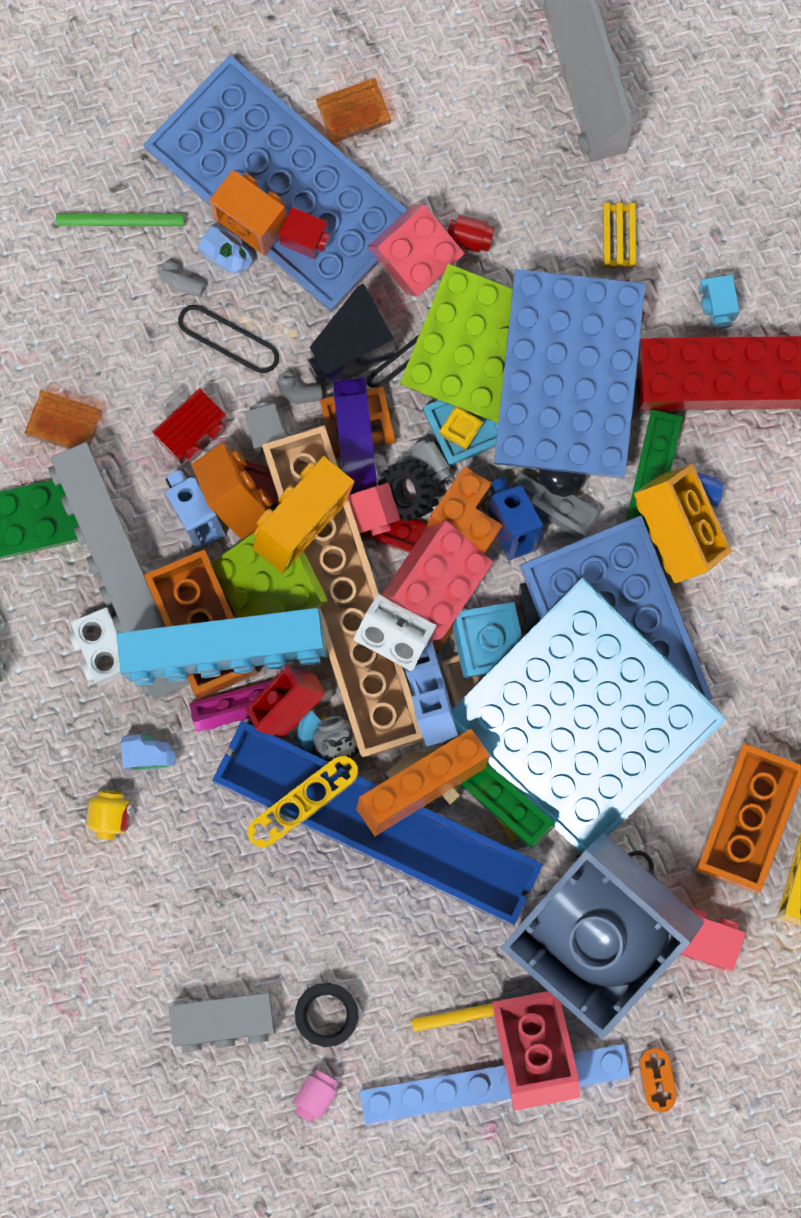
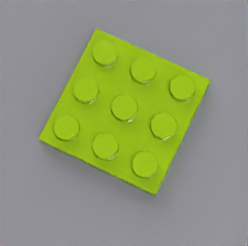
M254 533L211 563L236 618L319 608L328 602L304 551L282 574L252 549L256 539L253 536Z

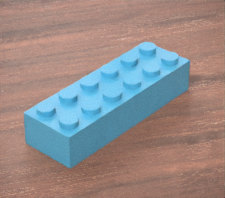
M318 608L116 633L120 673L129 682H135V686L155 684L154 679L168 678V682L188 680L189 674L201 673L202 678L217 677L221 675V670L234 669L236 674L249 673L254 671V666L267 665V669L285 668L287 662L300 661V665H313L320 663V658L327 657L323 617Z

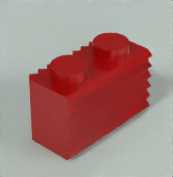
M199 388L157 426L152 433L155 439L180 464H183L185 460L188 462L195 460L203 451L201 446L209 438L215 440L221 436L227 428L225 424L228 420L226 414Z
M285 665L284 670H281L280 674L276 675V679H272V683H268L267 688H264L263 692L259 693V697H255V701H251L250 706L247 705L246 711L257 731L266 732L268 735H275L277 738L283 739L320 702L326 693L315 674Z

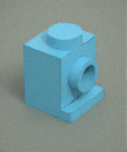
M733 275L702 279L698 286L699 295L705 294V296H701L703 314L709 315L710 323L715 328L731 325L732 321H736L739 314Z

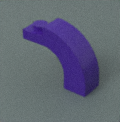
M365 378L333 381L342 470L355 481L349 495L377 486Z

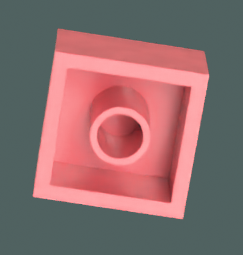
M413 204L367 246L406 295L417 297L445 272L448 264L453 265L465 254L425 204Z

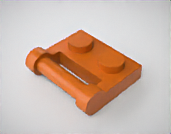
M383 386L366 389L370 424L381 422L382 430L371 432L373 445L381 443L386 445L395 444ZM334 397L321 399L320 405L334 456H341L337 435Z

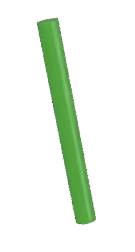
M56 214L57 226H184L185 224L184 214Z

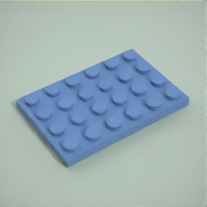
M515 269L494 464L625 478L645 283Z
M636 516L519 565L540 620L583 577L709 701L713 699L642 516Z

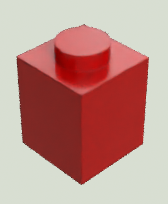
M291 207L278 235L280 245L314 260L319 251L324 252L331 238V234H328L326 221L294 207Z

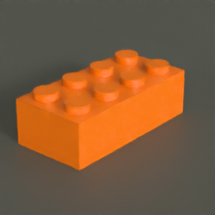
M205 549L144 575L166 627L234 619ZM254 666L253 672L236 674L234 669L221 670L220 676L202 678L201 673L189 674L188 681L195 697L199 700L256 676L258 673Z
M743 743L738 749L694 871L757 895L760 893L801 784V764Z

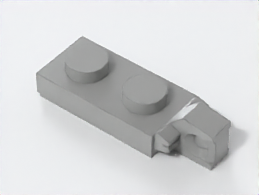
M521 472L511 487L522 486L537 514L579 540L587 536L601 513L575 495L560 497L551 494L543 485L539 484V478H536L534 481Z

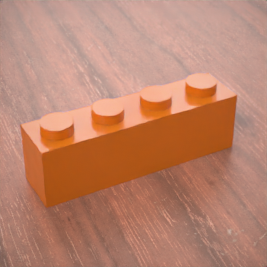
M472 729L361 795L356 810L374 836L484 770L490 755Z

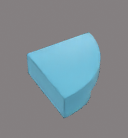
M311 710L300 720L298 735L296 736L299 747L307 752L315 746L312 735L314 730L318 728L317 724L321 721Z

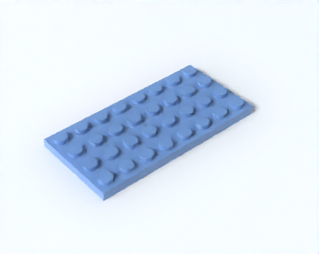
M231 55L210 74L143 144L147 152L209 206V199L230 172L234 170L240 175L243 173L250 175L259 184L257 187L266 194L271 191L284 201L283 206L285 207L286 217L291 207H294L326 221L328 234H331V238L324 252L319 251L315 260L280 245L279 239L266 256L330 313L338 307L379 263L367 246L408 210Z

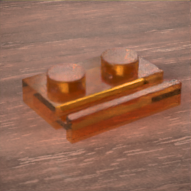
M376 78L316 98L317 107L332 144L391 123V117L381 91L378 88Z
M40 389L39 398L33 408L25 434L26 436L66 449H71L87 442L90 448L98 427V421L103 412L99 408Z

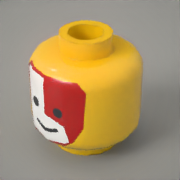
M98 790V795L89 798L86 826L90 830L96 831V838L115 840L116 834H121L128 830L131 803L124 798V793Z

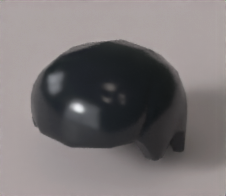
M537 469L539 471V484L543 485L551 494L560 497L575 495L586 482V474Z

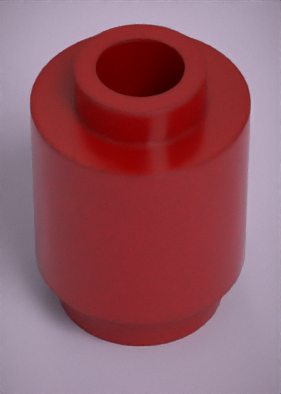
M458 214L457 220H450L447 233L462 249L480 253L481 250L489 252L495 227L489 226L487 221Z

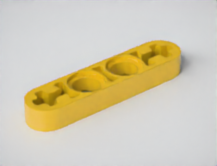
M346 756L334 758L255 818L247 829V836L250 842L255 847L261 849L271 847L349 788L358 777V767L355 761ZM338 764L344 767L350 765L352 767L349 770L350 778L348 780H345L343 777L338 778L333 782L338 788L332 791L329 783L321 776L327 772L329 778L337 773L336 766ZM313 783H320L326 789V795L320 801L314 802L307 797V789ZM287 803H293L299 808V816L292 822H286L280 816L282 806ZM274 813L277 822L285 829L278 832L275 826L268 832L270 836L268 841L265 842L262 838L255 840L254 836L257 834L256 826L261 825L265 828L270 825L272 820L267 817Z

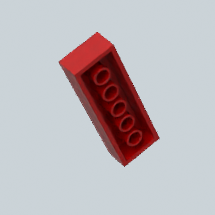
M801 336L641 338L637 360L638 411L801 409Z

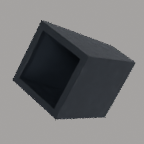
M364 283L357 286L309 347L311 358L307 359L310 365V373L316 384L323 383L328 391L333 388V381L351 379L395 355L394 338Z

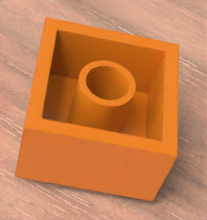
M232 170L209 199L213 218L263 256H266L279 239V232L287 218L285 207L283 206L284 201L271 191L266 194L257 187L259 184L246 173L240 175Z

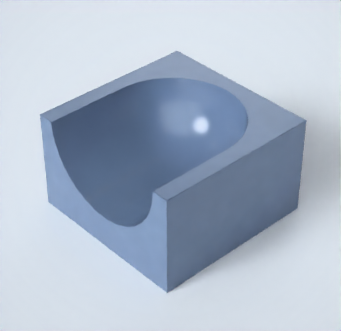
M602 832L500 948L601 1039H604L692 942L704 921Z

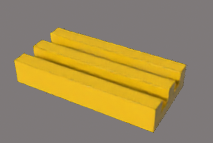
M603 203V268H635V203H629V205H623V203H616V205ZM610 213H616V260H611ZM623 213H628L629 260H623Z

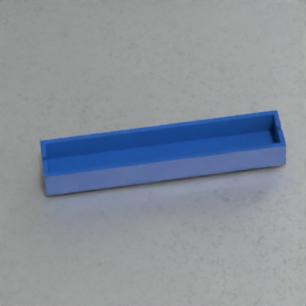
M241 721L228 747L236 756L233 760L230 755L225 753L212 781L215 785L268 809L329 762L271 734L259 732L254 726ZM336 766L337 773L333 777L329 778L327 772L321 777L329 783L331 790L335 791L338 787L333 782L340 777L348 780L350 778L349 771ZM359 776L349 788L300 824L317 834L514 927L527 900V897L521 895L522 892L530 893L543 866L542 863L424 807L374 836L356 808L359 797L378 785ZM313 783L307 789V797L314 802L322 800L326 795V789L320 783ZM287 803L282 806L280 816L294 821L299 816V808L293 803Z

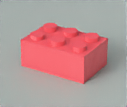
M445 520L426 528L381 596L435 624L436 628L429 642L442 639L493 564V561Z
M549 991L492 1002L494 1023L513 1111L580 1098L579 1077L561 1002Z

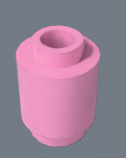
M315 1070L312 1076L308 1075L292 1102L297 1106L294 1113L311 1123L314 1118L321 1120L337 1094L335 1089L339 1083L319 1070Z

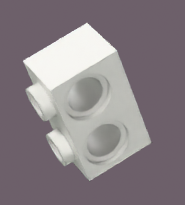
M378 594L366 612L353 640L396 664L413 671L436 625Z
M107 607L70 622L73 632L68 633L75 651L82 650L86 661L82 662L81 666L87 680L93 679L98 687L124 677L120 673L116 636L118 632L113 623L111 612ZM90 627H101L102 634L99 639L95 641L86 640L85 634ZM103 656H112L114 658V664L108 671L98 670V661Z

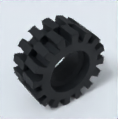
M417 459L406 460L388 466V469L384 470L381 474L384 478L379 479L377 484L389 483L400 519H403V521L414 520L431 513L434 510L432 507L437 506L439 502L434 497L441 494V490L435 489V486L440 484L439 479H432V476L436 474L433 469L426 471L428 464L425 462L419 463L420 460ZM405 478H408L415 487L416 497L414 502L408 501L403 494L402 483Z

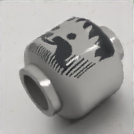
M331 716L317 724L318 728L314 730L312 737L319 758L328 762L339 756H346L352 759L359 752L349 720L343 719L342 716Z

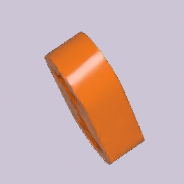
M651 1048L644 1051L639 1059L644 1097L650 1109L656 1112H666L676 1102V1090L671 1063L668 1055L663 1050ZM653 1053L656 1054L657 1059H663L664 1065L658 1068L660 1078L654 1079L652 1068H646L645 1061H649L651 1058L650 1054ZM655 1082H661L662 1091L669 1092L670 1099L665 1100V1106L660 1107L658 1102H652L651 1095L657 1093Z

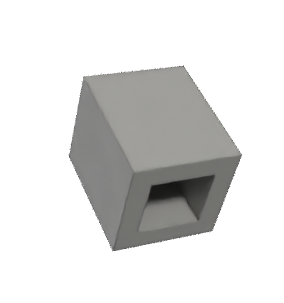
M260 402L250 406V410L244 412L256 456L264 454L263 444L285 438L275 403L269 405L268 402Z

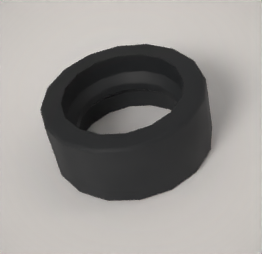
M332 983L316 984L307 989L298 999L295 1009V1022L301 1035L311 1044L321 1047L337 1046L348 1040L355 1031L359 1019L358 1006L352 995L342 986ZM323 995L337 997L346 1008L347 1018L345 1024L340 1031L333 1035H322L315 1032L307 1020L309 1005L314 999Z

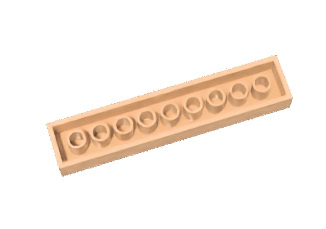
M325 425L262 445L278 499L289 485H292L294 488L301 480L300 474L310 462L317 464L324 456L338 467ZM347 499L343 508L304 550V553L328 599V602L318 608L323 617L326 650L356 739L361 760H366L422 742L424 739L417 722L412 695L403 667L353 640L366 612L379 593L349 500Z

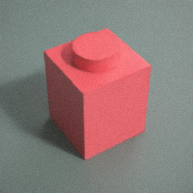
M389 483L351 494L348 497L359 533L371 530L374 536L390 531V523L401 520Z

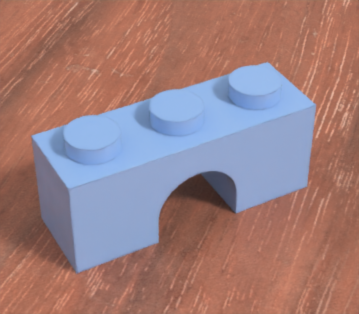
M430 641L413 671L405 668L413 693L412 701L417 722L426 747L458 737L441 665L433 642Z

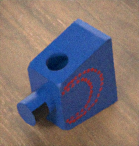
M504 477L493 480L490 487L492 497L488 513L489 517L503 525L498 539L507 560L510 561L537 551L543 524L522 486L510 488Z

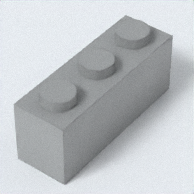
M270 993L168 1006L173 1047L181 1046L182 1053L202 1050L201 1044L215 1042V1048L235 1046V1039L248 1037L249 1044L269 1041L268 1035L275 1034Z

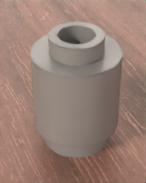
M422 440L409 449L411 454L407 457V460H420L419 463L425 462L428 464L426 471L430 469L435 471L436 474L432 476V479H439L440 482L439 485L435 486V489L452 477L449 472L451 467L434 441L427 443L425 440Z

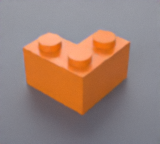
M221 443L191 465L207 505L243 541L259 527L257 525L258 520L270 509L269 506L273 503L264 489L257 490L255 488L253 479L244 470L247 464L242 455L237 450L232 452L224 443Z
M464 466L430 515L427 527L447 520L487 556L498 540L503 526L479 511L488 496L492 483Z

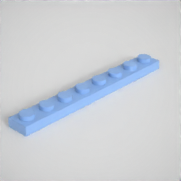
M624 1044L573 1053L580 1086L630 1078ZM504 1065L359 1091L365 1125L511 1099Z

